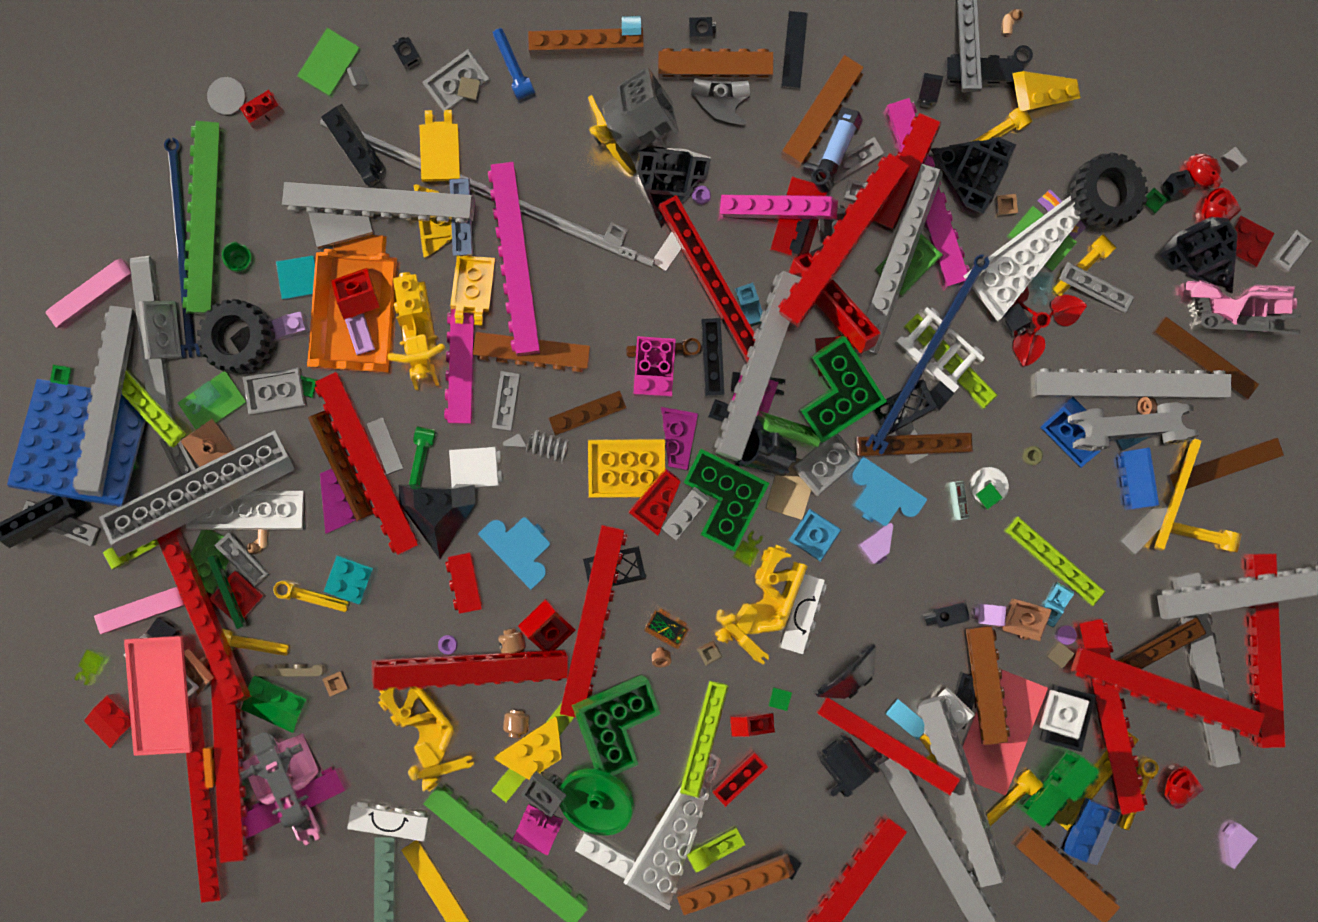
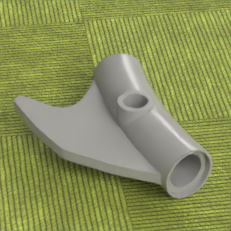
M694 79L691 94L694 95L712 117L727 123L746 124V121L736 113L735 109L740 102L750 97L748 80L721 82ZM723 91L724 94L720 95L718 92Z

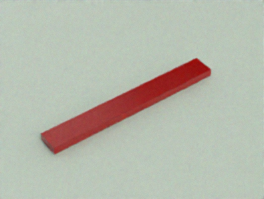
M830 698L826 699L818 712L820 716L949 796L952 795L961 780Z

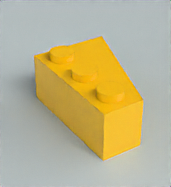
M1026 71L1012 73L1019 111L1081 98L1077 79Z

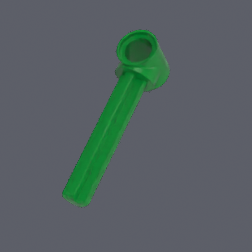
M416 426L413 443L417 447L409 484H418V487H420L428 447L433 446L436 430Z

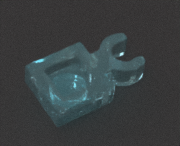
M1039 271L1033 278L1031 290L1036 291V295L1032 298V304H1036L1038 297L1043 299L1042 306L1047 304L1048 299L1045 293H1051L1054 273Z
M207 381L194 392L197 398L188 400L185 405L190 406L192 403H195L196 408L192 413L197 414L201 410L202 405L208 408L222 395L210 381Z

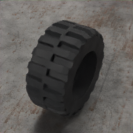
M1117 152L1102 153L1081 165L1078 168V172L1073 176L1075 181L1071 183L1070 189L1073 190V193L1070 196L1071 200L1075 201L1074 209L1079 210V216L1082 219L1086 218L1089 225L1096 224V228L1113 229L1135 219L1144 209L1143 205L1146 204L1148 199L1145 197V194L1148 193V187H1145L1147 179L1146 176H1142L1141 172L1143 170L1141 167L1137 168L1136 162L1133 159L1128 160L1126 155H1118ZM1100 175L1111 177L1119 185L1121 201L1118 207H1112L1100 198L1097 191V181Z
M227 299L223 300L222 304H214L212 311L207 310L204 313L206 318L200 320L201 330H197V336H200L197 344L198 347L203 349L200 351L202 356L207 358L206 361L210 365L215 366L216 369L232 374H245V372L255 371L256 366L261 367L264 364L263 359H268L271 355L268 353L269 349L274 348V343H271V341L275 338V332L271 331L274 326L268 320L269 316L261 311V308L239 299H232V301ZM241 319L249 326V342L240 353L235 355L229 354L224 349L222 343L223 332L232 321Z

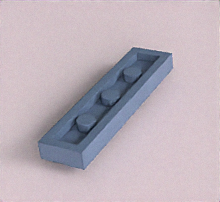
M468 178L449 180L450 194L470 195V180ZM451 220L453 256L473 255L472 221H467V224L456 223V220Z

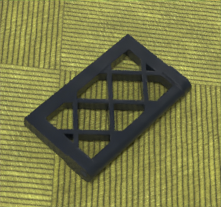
M924 379L919 380L914 388L915 390L921 387V396L910 395L920 398L917 408L908 407L907 401L902 409L900 418H897L898 423L893 425L889 434L938 409ZM902 390L887 398V402L874 409L881 425H883ZM927 400L929 406L919 410L922 401ZM890 403L888 413H882L880 408ZM906 409L915 411V414L903 419Z
M639 546L620 550L619 553H623L622 559L632 566L626 575L617 569L615 570L625 577L624 579L617 580V583H613L612 587L645 580L647 575L644 571ZM635 553L636 560L634 563H631L623 558L624 555ZM594 556L583 559L588 583L591 574L590 563L593 562ZM633 566L639 569L640 575L628 577Z

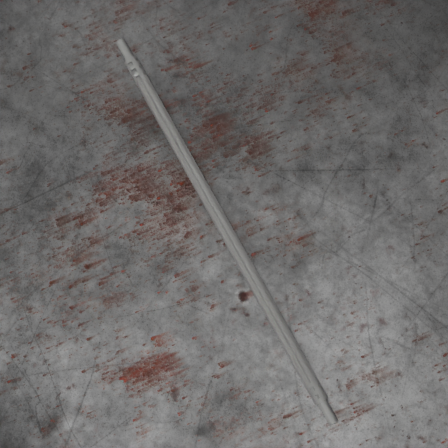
M321 119L320 125L327 127L324 121ZM362 132L374 150L421 169V157ZM460 174V179L468 178ZM468 178L470 180V191L492 200L490 190L493 188ZM519 200L521 213L632 261L637 260L651 267L654 264V259L638 253L636 249L624 244L619 246L604 240V236Z

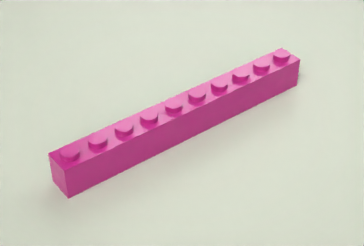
M910 98L889 104L886 107L900 152H902L905 146L902 144L906 134H910L912 130L910 125L915 113H917L915 103L911 102ZM928 155L924 165L935 167L933 157ZM938 186L925 222V228L930 242L943 254L937 261L945 288L964 283L966 279L963 276L970 271L968 264L965 265L964 263L965 253L962 246L959 247L958 245L959 235L956 228L953 229L952 227L953 217L950 210L947 211L946 196L944 192L941 193Z
M514 162L492 164L491 171H488L489 182H493L494 187L490 192L492 201L496 202V208H493L494 220L498 219L499 227H495L497 239H501V246H498L499 257H503L504 264L500 265L502 276H506V283L503 284L504 294L509 297V302H506L507 314L511 313L512 321H508L509 331L514 334V340H511L512 352L516 351L517 356L540 353L515 166Z

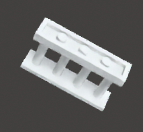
M927 307L923 311L927 316L908 337L904 338L901 336L895 342L917 363L929 343L923 350L920 349L918 351L913 346L915 344L914 341L932 321L938 326L942 322L939 318L940 314L934 308L929 309ZM949 328L946 334L950 335L956 342L938 362L932 363L930 361L925 370L938 382L941 381L951 391L955 392L959 388L957 385L958 378L975 359L982 362L985 358L982 356L983 352L978 347H972L952 328ZM962 346L970 355L952 375H945L942 372L943 366Z

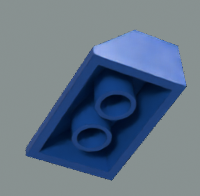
M1072 396L1041 428L1082 468L1102 450L1087 451L1073 448L1072 443L1085 438L1086 432L1082 426L1068 423V417L1087 410Z
M1150 448L1121 452L1118 457V465L1123 470L1121 483L1126 489V494L1124 495L1125 505L1129 509L1159 505Z
M1086 797L1062 850L1081 861L1098 865L1121 812Z

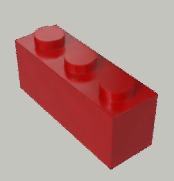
M472 552L448 557V561L445 564L447 573L451 572L452 580H449L451 592H455L456 599H453L455 611L458 610L459 614L483 609Z
M754 751L712 790V793L726 807L768 768L767 764Z

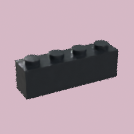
M721 318L701 319L705 397L724 396Z

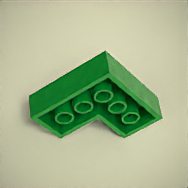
M842 335L811 356L831 389L799 410L821 443L887 402L845 336Z
M700 449L683 484L691 488L695 486L703 494L717 500L700 535L735 552L770 483Z
M642 675L572 705L594 769L614 776L639 765L626 729L661 714L649 679Z
M1068 750L1043 780L1042 787L1035 794L1031 795L1020 809L1043 828L1050 826L1055 820L1054 815L1058 810L1061 812L1066 807L1068 798L1076 802L1077 799L1081 800L1087 793L1086 788L1098 780L1100 771L1083 756Z

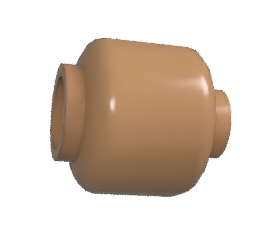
M514 628L504 630V634L498 638L501 653H518L525 650L523 634L519 631L515 632Z
M510 709V712L505 714L503 730L509 733V737L520 738V735L528 732L529 716L525 714L526 711Z

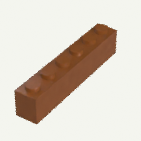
M622 28L528 31L530 55L644 52L643 28H641V35H622Z
M664 48L662 51H658V78H773V52H769V49H758V52H750V49L731 51V49L723 48L720 51H712V49L703 48L700 51H693L691 48H684L681 51H674L672 48Z
M846 55L843 56L782 150V155L800 166L803 162L809 161L812 156L811 149L813 146L818 147L823 139L820 135L824 130H829L833 123L831 118L834 114L838 116L841 107H843L841 105L844 98L848 100L854 91L851 89L855 82L858 84L864 75L862 73L863 66Z
M482 332L475 333L473 355L477 356V360L488 361L489 358L496 359V362L505 364L509 360L515 361V365L526 366L527 363H534V367L545 368L546 365L553 366V369L562 371L566 367L572 368V372L578 373L588 370L591 347L587 345L538 339L540 353L517 356L516 351L512 352L511 340H514V336Z
M992 626L966 629L981 744L990 745L1008 742L1010 730L1009 726L1005 723L1007 709L1006 706H1003L1002 699L1005 698L1003 687H1000L999 680L1002 679V672L997 665L999 651L995 649L994 643L997 640L996 631L992 629Z
M1029 828L1014 846L1101 922H1108L1120 908L1116 904L1118 900L1112 894L1108 893L1106 895L1101 890L1104 887L1096 880L1091 882L1087 878L1089 874L1081 867L1077 870L1072 865L1074 861L1066 854L1062 857L1058 853L1059 848L1055 844L1045 842L1043 840L1045 836L1039 830L1035 829L1033 831Z
M785 854L686 890L677 899L683 914L687 915L789 878L794 873L788 855Z

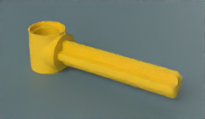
M1018 107L1009 113V119L973 141L1001 137L1014 128L1019 131L1031 124L1033 120L1027 110L1019 111Z
M1102 234L1091 245L1092 250L1076 266L1087 271L1100 258L1105 259L1117 247ZM1059 281L1053 287V290L1057 295L1061 296L1071 285Z
M1177 522L1173 523L1170 532L1219 544L1221 549L1238 553L1242 534L1228 530L1219 533Z
M286 580L276 583L273 589L275 596L287 600L294 598L346 612L349 605L348 601L295 587L294 583ZM280 584H285L288 587L286 595L279 593L278 587Z
M223 629L230 648L236 647L287 656L289 646L287 644L235 636L231 630Z
M1144 757L1139 761L1137 773L1141 774L1144 785L1140 786L1141 794L1145 793L1149 780L1154 779V776L1159 771L1157 762L1150 757ZM1152 762L1153 769L1148 772L1144 771V765ZM1137 812L1123 814L1119 827L1124 830H1130Z
M1030 769L1017 779L1019 785L986 815L990 827L1026 793L1033 795L1042 787L1043 783Z

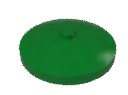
M596 769L577 770L564 779L559 789L566 795L560 805L562 813L574 826L584 832L599 836L617 834L628 826L633 816L634 801L631 793L619 779L607 772Z

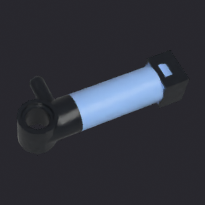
M841 107L837 116L838 124L820 164L815 165L805 162L803 165L805 170L813 172L811 175L812 182L821 193H827L834 187L835 175L855 131H859L863 122L859 111Z

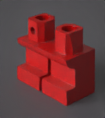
M269 89L239 107L252 128L267 120L265 115L270 118L283 110L274 93Z

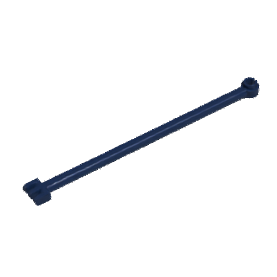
M172 137L173 142L176 143V148H170V145L173 143L170 138L164 142V148L168 151L185 334V345H180L181 358L183 359L186 358V350H188L189 358L194 357L193 350H196L197 357H201V347H198L197 343L195 344L192 314L186 313V308H183V297H187V289H184V278H188V270H184L187 251H185L186 239L178 151L181 145L177 139Z
M983 254L975 257L971 272L876 436L871 434L865 446L869 447L872 441H874L875 444L872 450L876 451L878 446L881 445L879 454L882 455L889 444L885 441L886 437L982 270L989 266L990 261L987 256L984 259ZM979 259L984 260L983 266L978 265L977 262Z

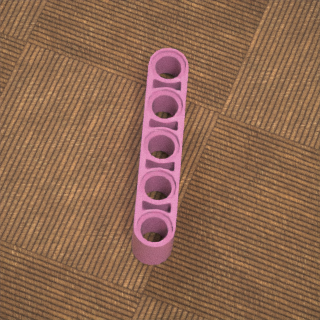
M119 258L54 304L45 313L57 329L61 328L131 277V270L123 259Z
M175 587L95 615L94 618L99 633L103 634L184 606V602L178 588Z

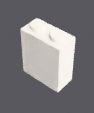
M496 447L449 450L452 487L456 484H475V488L499 486V482H502V470H498V463L501 462V453L497 451Z

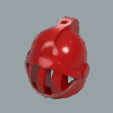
M1195 154V156L1189 157L1185 170H1188L1195 189H1217L1223 183L1220 177L1221 167L1216 158L1208 154Z
M1222 187L1212 190L1206 196L1202 205L1201 215L1203 220L1209 217L1228 218L1230 221L1241 212V208L1232 193L1227 188Z
M1183 766L1182 768L1175 769L1168 776L1165 784V797L1175 809H1180L1190 803L1205 789L1194 774L1186 766Z

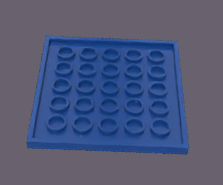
M37 379L7 486L120 507L125 501L146 420L121 394L103 495L98 497L78 494L73 487V480L78 475L77 460L79 457L81 458L82 454L80 444L81 440L85 438L86 433L84 432V423L88 421L89 417L87 407L88 403L92 401L91 388Z

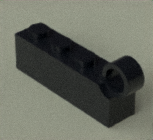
M1026 45L1018 46L1013 55L1007 56V58H1000L999 55H989L988 58H981L980 55L982 84L1015 85L1012 73L1024 71V66L1028 65L1033 58L1031 48ZM1020 50L1027 52L1028 60H1019L1017 52ZM952 54L945 60V83L961 84L960 54Z
M343 104L334 107L321 116L328 129L361 175L364 183L369 188L379 184L382 180L378 172L383 170L385 166Z
M52 495L1 521L0 542L11 548L71 516L82 515L88 510L86 502L84 500Z

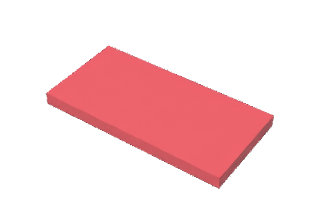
M183 636L125 639L134 755L192 752Z
M1001 669L1002 679H999L1000 687H1003L1005 698L1002 701L1003 706H1006L1007 709L1005 723L1009 726L1010 730L1008 742L990 745L981 744L976 709L962 747L975 784L1006 796L1048 688Z

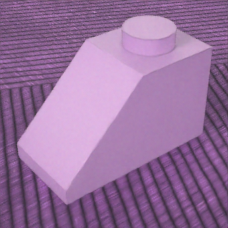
M301 311L281 316L271 321L274 326L271 331L275 332V338L271 342L309 332L304 313Z
M891 522L859 545L872 564L877 562L879 565L888 558L886 555L890 552L893 524Z
M978 604L977 608H974L973 618L976 619V623L1004 626L1006 607Z
M1237 822L1230 824L1226 828V834L1223 837L1226 863L1233 869L1236 868L1258 840L1257 837Z

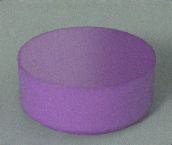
M697 186L692 192V199L697 205H706L711 199V192L706 186Z
M1064 625L1058 629L1056 636L1062 644L1070 645L1076 640L1077 633L1073 627Z
M451 635L443 636L438 642V648L443 654L449 655L457 650L458 642Z

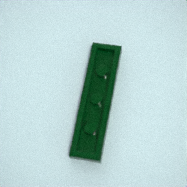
M217 555L208 557L207 560L236 629L246 627V622Z

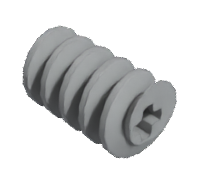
M536 430L529 437L526 451L528 452L532 447L533 454H536L539 450L540 456H543L547 452L548 459L554 455V461H558L561 457V462L563 463L568 448V440L565 439L561 443L560 437L553 441L552 434L547 439L546 432L539 436V430Z

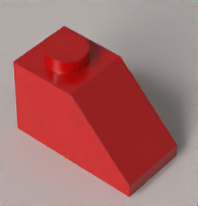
M773 713L730 717L732 737H749L775 732Z

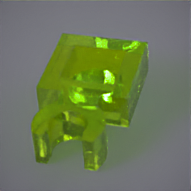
M753 530L747 536L748 542L742 540L733 556L734 559L748 567L751 566L759 552V549L755 546L763 540V536H760L758 540H754L752 535L755 531Z
M87 649L78 667L82 668V671L76 674L75 680L78 681L83 675L86 678L84 685H88L91 681L90 674L97 675L105 657Z

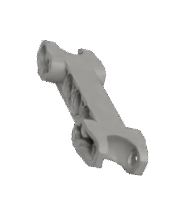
M1175 402L1158 405L1157 413L1105 417L1102 408L1089 409L1072 414L1068 417V423L1078 424L1086 432L1085 438L1072 443L1073 448L1098 451L1110 448L1109 440L1162 436L1165 445L1178 444L1199 436L1198 430L1186 428L1181 421L1182 415L1191 413V411H1194V407L1190 404Z

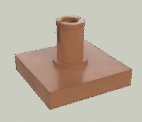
M213 418L180 441L199 467L235 450Z
M1014 599L1005 620L1003 631L1017 634L1021 639L1024 637V640L1033 639L1041 641L1051 615V609Z
M187 649L184 652L186 675L199 687L196 691L197 695H199L214 677L207 670L210 664L207 661L206 654L198 660Z

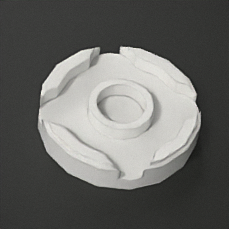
M993 467L982 468L977 471L970 482V490L974 499L981 503L975 494L989 483H992L1003 497L997 503L1001 502L1006 497L1009 489L1005 474Z

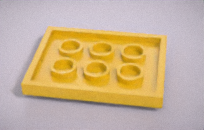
M588 439L589 498L641 497L665 469V439Z

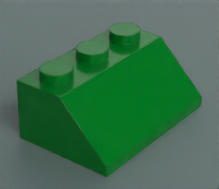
M254 675L248 686L251 697L243 700L241 709L294 733L310 698L263 676Z

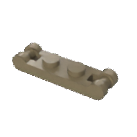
M259 664L254 667L253 672L256 676H320L325 673L326 669L322 664L314 665L312 668H305V664H293V668H286V664H274V668H268L265 664Z

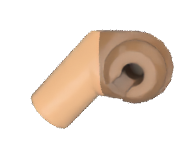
M1014 9L1004 16V35H1012L1013 24L1024 16L1021 9Z
M258 530V539L247 545L249 553L258 554L266 548L268 530Z

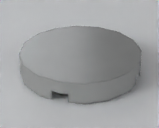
M221 77L209 86L207 98L214 111L227 116L241 110L239 107L244 105L246 101V92L242 84L236 79Z

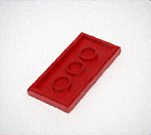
M792 177L786 196H826L827 193L819 192L813 182ZM779 218L770 250L792 256L790 245L792 239L797 237L796 226L798 221H802V219ZM812 219L801 255L810 251L819 219Z

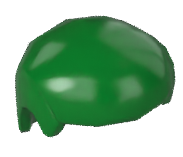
M231 242L222 250V260L229 270L241 272L247 270L251 265L252 254L246 245Z

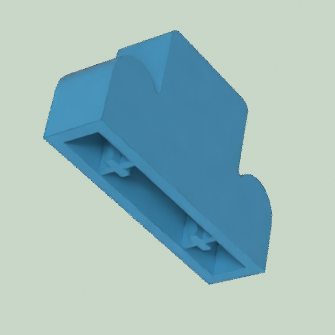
M865 457L860 459L851 474L855 484L859 486L865 485L864 490L854 503V507L864 513L862 517L871 523L876 521L882 526H887L898 508H900L899 510L903 516L914 517L928 500Z
M523 517L507 532L505 523L493 520L478 533L530 590L546 576V567L540 562H535V560L551 543L543 535L545 531L538 524L534 526L528 518Z

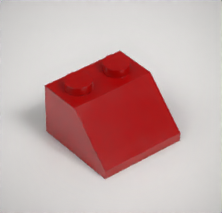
M367 268L331 280L336 303L344 320L380 307Z
M546 599L518 625L526 637L541 651L556 650L576 631Z
M113 694L107 695L84 720L109 748H112L131 729L130 712Z

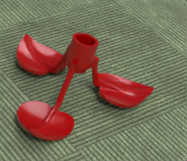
M1028 287L1025 288L1012 305L1014 306L1019 303L1021 307L1033 314L1032 321L1036 326L1032 334L1027 332L1022 336L1018 335L1013 342L1014 352L1023 366L1034 363L1045 350L1044 337L1035 335V333L1040 328H1045L1050 324L1052 315H1054V320L1059 325H1073L1087 307L1084 301L1075 296L1063 294L1051 301L1053 311L1049 314L1041 311L1035 312L1023 304L1029 297Z

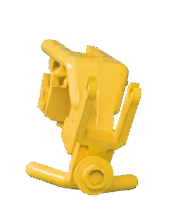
M410 272L400 273L399 277L393 278L396 301L394 302L396 314H398L396 318L403 339L400 345H404L406 355L390 353L388 359L396 362L410 363V378L415 390H419L418 379L428 378V374H432L435 386H440L435 366L430 363L432 357L445 350V345L439 344L436 346L437 335L434 334L425 282H418L416 274L411 275Z
M778 545L775 548L768 547V550L764 551L762 566L758 568L755 575V583L764 591L762 600L755 604H743L737 615L730 614L725 616V612L722 609L717 612V621L724 627L715 633L718 636L717 640L728 644L729 640L733 641L734 638L753 660L761 664H765L762 657L769 660L768 654L763 652L745 634L773 632L784 629L808 567L807 565L794 562L792 569L773 572L781 559L791 557V554L786 553V548ZM787 581L782 595L772 586L778 582Z
M409 687L410 690L401 709L398 708L393 698V690L395 688L379 691L381 695L378 697L380 699L378 704L384 711L388 710L391 713L390 719L396 726L400 725L402 728L414 726L419 731V740L414 750L424 770L419 772L417 766H412L408 774L412 781L423 779V791L427 789L430 792L438 785L436 782L438 780L437 776L468 769L473 766L474 762L469 764L466 762L472 759L471 756L439 765L453 736L454 728L424 689ZM418 698L428 712L409 717L414 701Z

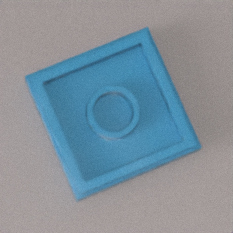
M809 509L789 541L821 562L842 529Z

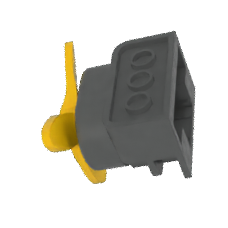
M648 66L617 87V96L603 104L604 117L598 109L593 96L588 97L597 119V125L589 128L590 132L594 135L599 145L604 143L613 157L630 175H634L637 171L628 154L629 152L644 143L648 145L656 139H663V135L671 130L675 134L678 133L673 102Z

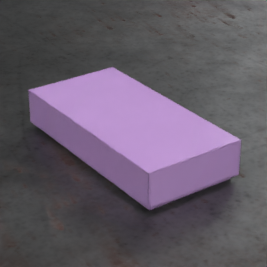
M364 313L345 319L356 355L375 350Z

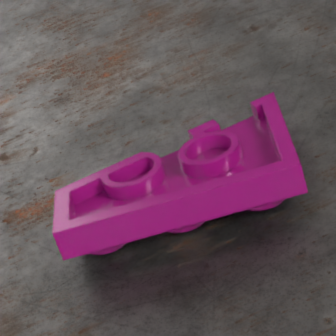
M661 407L668 466L688 470L699 414Z
M332 468L320 473L325 534H328L356 521Z

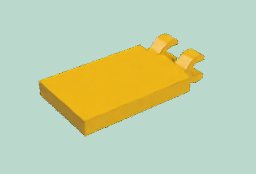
M425 110V125H419L421 182L460 179L458 124H452V110H444V121L433 122L432 110Z
M477 256L457 257L450 305L451 309H456L455 323L463 324L464 313H474V325H482L483 312H489L495 258Z

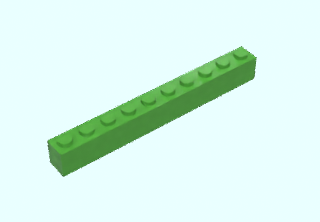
M196 121L195 126H191V137L194 138V145H190V156L193 157V164H189V175H192V183L188 184V194L192 195L191 202L187 204V213H191L190 221H187L186 232H190V238L186 240L185 251H189V259H185L184 270H188V278H184V289H187V297H183V308H186V313L204 314L207 310L211 311L219 139L218 122Z
M438 785L424 802L427 808L564 921H579L588 910L587 901L580 895L576 897L572 894V889L567 884H560L556 880L557 876L551 871L546 872L541 868L543 865L535 858L531 860L526 856L528 853L522 847H515L512 844L513 840L509 836L498 833L496 831L498 828L490 821L486 823L482 819L483 815L475 809L472 811L467 807L468 803L461 797L457 799L452 795L453 791L447 785Z

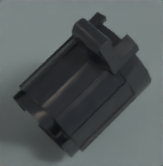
M753 428L751 429L741 460L735 461V465L748 466L774 476H785L790 472L788 468L791 463L796 462V447L789 440L780 437V433L765 432Z
M844 734L841 736L844 741L841 739L836 742L835 740L823 750L825 756L823 754L818 755L821 759L820 762L838 783L828 790L829 796H837L841 792L844 797H849L853 794V790L863 784L874 773L877 774L880 771L875 762L882 758V754L874 752L867 759L853 740Z

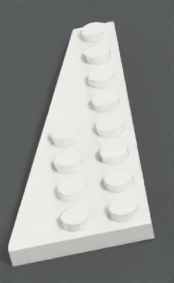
M1071 196L988 257L990 261L989 266L982 270L973 286V290L997 321L1014 304L1016 299L1081 219L1079 210H1075L1073 207L1075 201L1071 200ZM982 261V262H981L980 264H978V265H979V266H983V265H984V261ZM971 270L963 276L965 279H967Z
M712 753L700 797L696 798L680 794L679 789L624 880L625 884L668 910L671 908L670 903L673 894H676V885L679 877L683 874L684 870L682 868L687 854L690 853L697 832L696 827L699 818H702V809L705 800H708L710 785L716 777L721 759Z

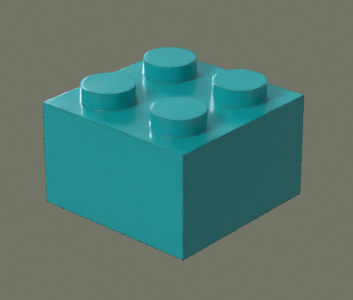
M337 555L323 592L362 605L376 568Z

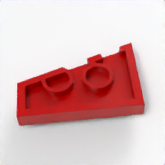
M665 468L631 507L629 513L659 536L681 480Z

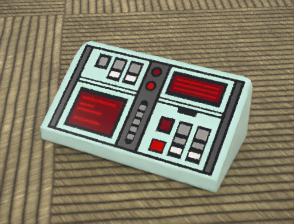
M950 482L949 487L954 519H968L969 512L964 482Z

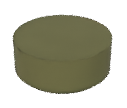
M1031 446L1023 452V459L1028 465H1037L1042 461L1043 453L1040 448Z

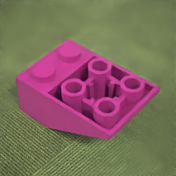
M637 336L634 396L672 398L676 339Z

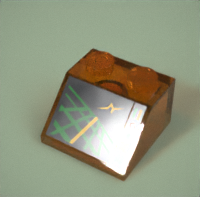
M660 609V611L655 610L644 631L678 650L689 630L686 627L688 623L679 618L676 621L669 617L671 614L663 609Z

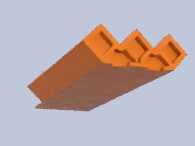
M368 235L332 245V249H324V252H316L307 367L388 373V355L390 354L395 290L393 278H396L397 258L389 257L390 254L386 253L387 236ZM367 268L380 307L364 313L375 350L357 356L346 321L343 319L336 303L331 280Z

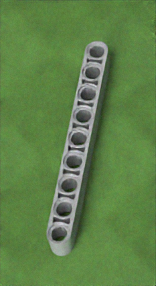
M151 256L130 258L146 391L172 418L165 359L145 360L138 302L157 301Z

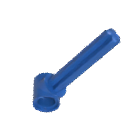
M502 28L493 31V36L514 82H512L511 86L518 101L535 94L536 92L529 77H524L504 30Z

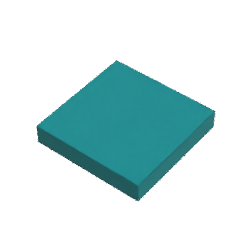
M314 255L276 261L282 300L313 295Z

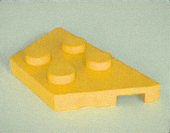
M414 184V191L440 193ZM430 218V221L418 220L424 258L429 257L452 241L451 220H448V222H438L435 218Z
M555 716L493 758L530 780L536 771L541 773L562 759L558 718Z

